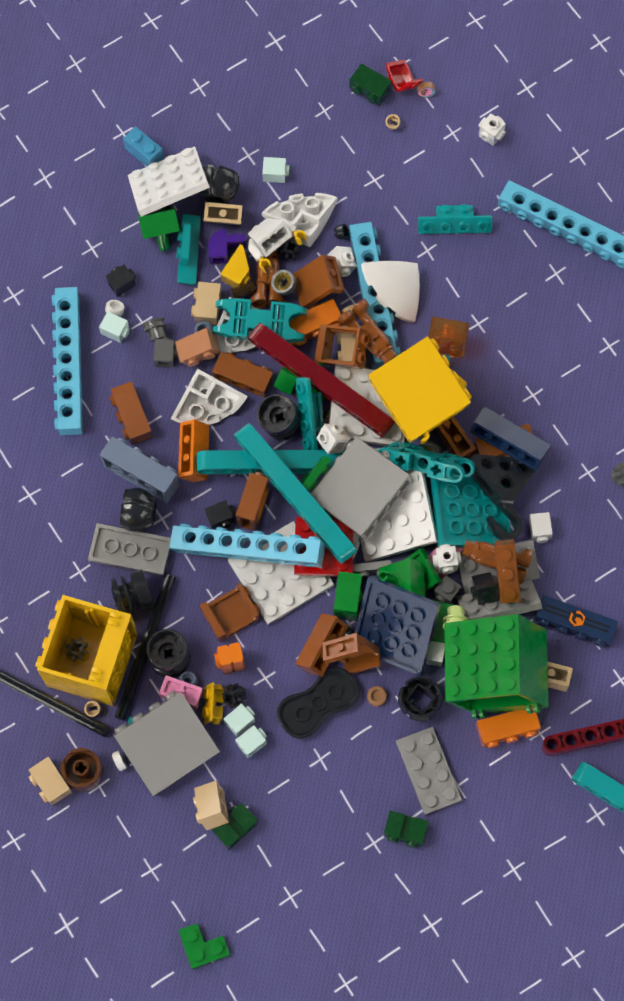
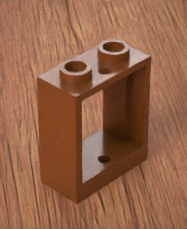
M320 324L314 362L323 365L363 369V364L366 360V345L369 342V332L361 328ZM335 333L356 335L352 362L331 359Z
M249 473L236 513L238 526L252 531H257L270 491L269 480L262 473Z

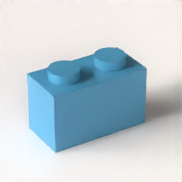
M136 126L123 138L124 148L147 167L151 163L159 162L164 158L162 148Z

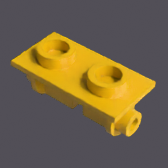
M215 682L208 684L203 691L205 707L202 710V718H204L205 725L210 722L219 725L220 721H222L223 707L216 706V703H223L222 693L224 689L220 684L214 686Z

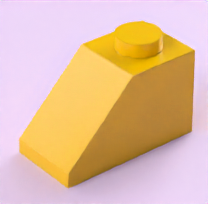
M241 244L220 273L221 281L233 288L246 284V281L250 282L251 280L244 247Z

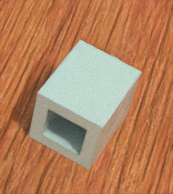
M264 157L263 182L285 183V176H289V165H286V158Z
M110 312L106 313L99 326L102 335L119 343L122 342L123 338H127L130 332L128 321Z
M241 703L224 718V723L238 737L255 723L253 717L255 713L249 706L244 707Z
M253 725L235 739V742L245 756L250 758L267 744L265 740L267 736L261 728L257 729Z

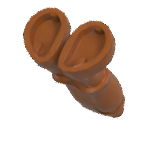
M276 250L267 257L264 256V259L270 261L272 269L269 265H266L264 267L266 273H263L259 266L260 262L258 261L257 290L250 299L252 306L262 309L266 307V289H270L268 302L270 308L271 301L285 302L283 296L278 294L271 286L273 275L280 270Z
M363 299L353 307L352 311L344 312L337 321L342 326L361 328L368 331L369 342L366 347L372 354L377 356V359L381 358L386 364L395 358L397 354L393 351V346L388 337L376 325L375 320H372L367 312L369 303L366 299ZM355 316L364 324L362 327L357 322Z
M466 540L462 555L468 556L469 560H473L477 564L497 570L495 545L487 542H478L477 540L475 542ZM525 549L522 553H516L517 564L523 566L517 567L519 584H522L527 573L526 568L530 565L533 554L531 549Z

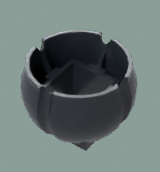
M215 165L204 166L203 170L210 188L200 191L206 202L228 204L239 190L238 173L224 166H219L218 168H215Z
M142 488L125 489L123 495L125 503L121 504L120 512L121 528L136 532L153 527L157 509L156 498Z
M425 676L412 677L405 682L404 687L400 688L398 693L399 708L404 715H409V719L427 721L436 716V711H440L443 703V694L439 685L432 683V679ZM417 690H420L432 700L423 712L408 702Z

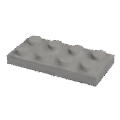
M97 523L88 561L133 571L142 569L143 573L164 576L171 538L139 531H128L124 528Z
M533 540L515 543L516 553H522L525 549L533 550L529 567L526 568L527 573L523 581L540 578ZM460 555L461 563H458L464 594L471 593L470 587L473 586L471 576L491 572L496 588L499 587L496 569L482 566L473 560H469L468 556Z
M532 580L523 581L522 584H519L521 602L501 604L499 587L496 588L498 601L478 605L477 599L472 598L471 593L456 596L458 606H462L465 609V617L468 620L521 614L542 609L540 598Z
M433 727L396 740L397 747L424 815L462 802Z

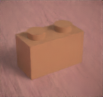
M208 328L175 342L180 362L190 367L198 365L202 360L212 359L216 354L221 353L217 335Z

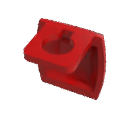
M405 60L386 63V69L389 74L388 78L392 81L397 92L415 89L416 86L424 81L423 78L413 79Z

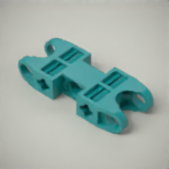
M230 298L216 301V308L224 309L225 312L230 314L228 322L221 324V326H213V333L230 339L248 340L249 331H253L258 323H262L276 334L278 331V335L288 343L304 341L305 334L298 333L290 328V322L294 318L307 315L305 307L292 303L271 301L270 311L252 309V301L250 299Z
M396 441L388 447L385 446L378 450L381 455L382 451H387L390 455L389 460L404 471L415 470L427 473V477L457 483L463 480L464 477L473 475L475 472V464L468 458L446 452L438 454L425 450V447ZM424 458L428 461V465L424 463ZM464 463L469 464L471 468L470 473L464 471L462 467Z

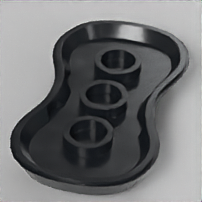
M341 667L326 669L323 676H319L310 688L287 696L281 701L277 708V718L280 725L294 738L302 739L311 736L327 717L334 713L348 710L355 705L360 694L358 684L353 676Z

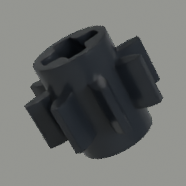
M294 237L279 246L280 248L277 252L283 255L284 260L288 256L292 260L295 258V254L300 253V250H298V244L294 241Z
M238 683L225 686L226 691L222 693L224 703L230 706V708L238 707L241 703L244 705L243 700L247 699L245 689L239 686Z

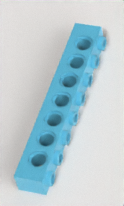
M510 180L508 181L498 200V206L503 211H510L516 214L518 218L528 220L538 228L543 227L549 230L551 234L561 236L569 243L577 244L587 252H594L602 259L610 260L616 263L618 267L624 269L623 235ZM520 200V201H522L523 203H522V204H517V203H515V201ZM536 208L539 212H533L531 209ZM553 216L556 220H549L547 217ZM569 224L572 228H566L564 225ZM581 233H588L589 236H582ZM602 240L606 244L601 245L597 241ZM618 248L622 250V252L617 253L614 251V249Z
M371 222L349 225V234L357 265L356 270L362 300L366 299L369 303L367 312L371 319L375 320L376 325L387 328L383 332L390 340L393 351L398 356L401 352L400 348L396 347L395 344L398 338L396 330L392 329V324H394L393 313H389L388 307L384 308L376 297L371 295V293L376 291L372 285L368 286L361 267L362 263H366L365 259L370 258L373 260L372 262L379 261L378 256H381L380 246L375 243V239H377L376 228H372ZM369 242L370 244L367 246H363L361 243ZM381 309L383 313L376 314L374 311ZM373 354L375 368L378 369L385 363L381 358L377 359V356Z
M77 287L55 288V295H52V305L55 306V312H52V321L56 323V330H53V341H56V347H53V357L56 358L57 365H53L54 376H57V382H54V394H57V400H54V410L58 411V418L54 419L55 429H58L60 435L83 434L79 291ZM65 306L70 307L67 311L61 310ZM66 323L71 324L68 328H62ZM65 341L71 342L68 346L62 345ZM70 358L71 361L69 363H63L64 359ZM66 376L72 377L69 381H63V378ZM65 394H72V397L69 399L63 398ZM67 411L73 412L69 417L63 416Z
M180 524V526H173L169 548L175 553L322 568L326 545L320 538L313 536L303 539L299 535L283 537L280 533L264 535L265 533L260 531L246 533L245 530L235 529L232 532L221 527L212 530L207 526L192 528L191 525ZM196 536L194 542L190 543V538ZM214 537L213 543L208 545V540ZM232 539L231 545L226 547V542ZM251 541L250 546L244 548L245 543ZM269 543V547L266 550H262L263 545ZM288 545L287 550L281 552L282 546ZM306 546V551L303 554H299L300 549Z

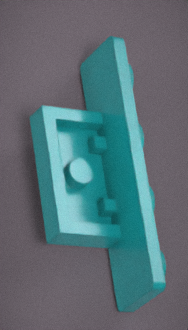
M473 205L436 206V216L418 217V234L492 232V216H474Z
M182 215L181 230L178 231L177 241H180V247H177L176 258H179L178 284H196L200 216Z
M297 377L296 390L301 420L302 446L304 450H318L316 432L321 431V428L324 426L321 393L311 392L310 378Z

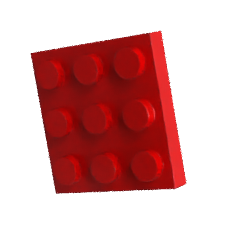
M296 517L295 535H299L303 539H308L309 536L317 537L301 517ZM331 518L353 544L354 531L337 518ZM306 546L300 549L299 554H303L306 551ZM325 546L322 568L294 565V575L338 576V572L353 573V555L341 564Z

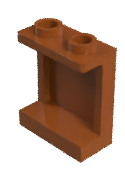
M322 254L293 273L296 278V291L300 306L306 309L316 307L315 303L330 293L340 294L345 291L336 257Z
M241 583L236 584V588L208 604L204 602L199 605L202 614L219 642L260 620L259 613L261 610L256 602H251L249 598L251 594L246 586L242 587Z
M358 633L322 643L323 661L331 663L340 660L344 663L345 670L350 674L381 666L380 648Z

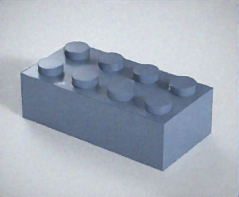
M112 436L100 453L103 467L135 486L148 491L152 496L166 504L169 503L180 486L176 470L170 466H162L160 461L152 456L150 458L145 456L141 449L128 446V443L122 438L118 437L116 439Z

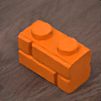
M238 642L229 644V646L218 647V653L214 654L217 670L221 669L223 674L233 673V670L235 672L244 670V659Z

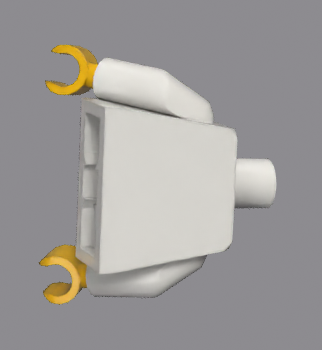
M267 218L259 225H255L248 233L251 238L248 243V249L255 260L260 262L259 266L263 273H266L264 269L266 265H269L272 269L270 261L264 259V256L267 257L293 235L298 245H302L300 238L307 241L305 232L302 230L297 231V228L284 218Z

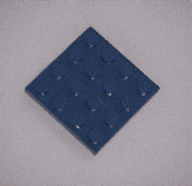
M371 575L367 579L355 633H358L380 648L381 660L421 676L424 673L441 604L387 581L383 582Z

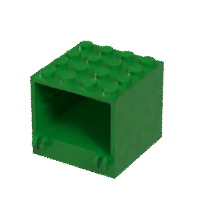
M519 614L445 623L446 702L471 712L473 719L487 718L485 714L518 710H526L528 714L533 712L540 713L541 710L538 708L549 707L547 630Z

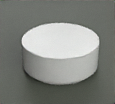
M110 300L106 303L105 311L120 317L124 313L125 306L118 300Z
M118 750L112 753L113 760L119 771L127 769V764L121 752Z

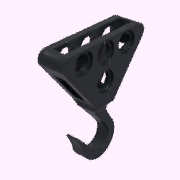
M475 454L470 458L475 464V472L471 475L491 501L509 518L514 526L513 533H507L501 529L500 525L490 515L486 520L491 527L492 533L499 540L516 539L523 530V522L515 511L513 502L536 471L523 463H519L513 457ZM465 463L464 467L470 473L471 468L469 464Z

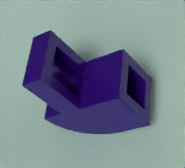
M226 229L215 232L208 243L210 264L228 263V250L237 249L240 244L246 249L245 234L233 233L227 235Z

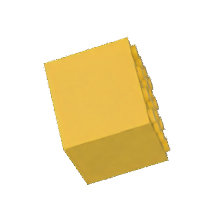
M428 336L368 375V381L410 444L422 436L424 438L420 444L426 443L431 430L467 408L472 398L466 388H461V380L457 373L450 371V363L446 356L439 354V346L434 338L430 340Z
M62 595L61 600H58L55 606V611H57L55 618H52L49 623V636L44 638L42 644L43 654L38 656L36 661L37 671L48 688L114 707L138 635L133 618L128 613ZM81 637L82 644L87 642L89 645L85 648L89 655H84V661L76 659L73 662L72 655L67 657L65 654L69 651L65 644L69 645L71 638L78 640ZM78 646L74 648L76 653L80 652Z

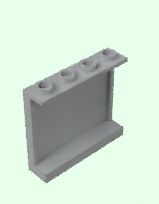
M356 437L348 443L345 452L336 458L333 467L327 470L322 476L321 482L310 491V494L324 510L366 541L413 480L408 473Z
M175 690L165 696V701L162 703L155 702L148 707V712L145 714L140 712L131 718L133 722L127 726L125 723L115 729L116 733L113 734L152 796L220 752L180 691L177 693Z

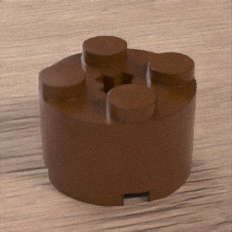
M76 748L71 750L63 759L61 773L66 783L72 789L89 791L100 784L103 776V766L94 752L87 748ZM81 766H84L86 769L84 773L79 772Z

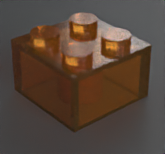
M432 316L428 337L430 340L434 338L438 344L439 354H447L452 358L464 357L470 323Z

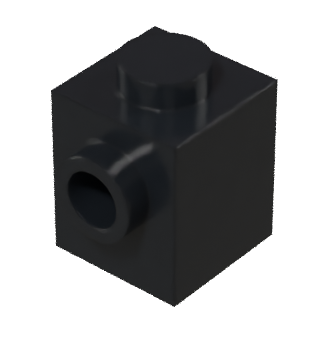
M125 265L115 267L111 270V273L106 275L107 283L117 297L136 286V275L131 268L127 269Z
M226 500L205 508V513L212 530H216L217 527L228 528L232 525L231 523H234L233 516L236 515L232 504L228 506Z
M491 572L471 576L473 585L470 587L472 598L477 599L478 605L498 601L496 585Z

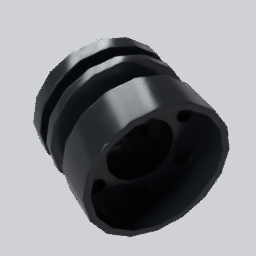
M272 394L265 397L259 404L257 409L258 422L273 439L279 441L289 440L300 432V411L290 398L282 394Z
M142 569L130 573L131 582L129 583L126 582L123 575L120 576L122 582L120 586H118L116 578L111 579V592L119 611L127 613L125 608L130 607L132 615H134L135 605L137 604L142 611L155 608Z
M163 629L150 637L146 652L152 669L157 675L164 678L165 676L175 678L187 670L191 656L186 640L180 632L173 629Z

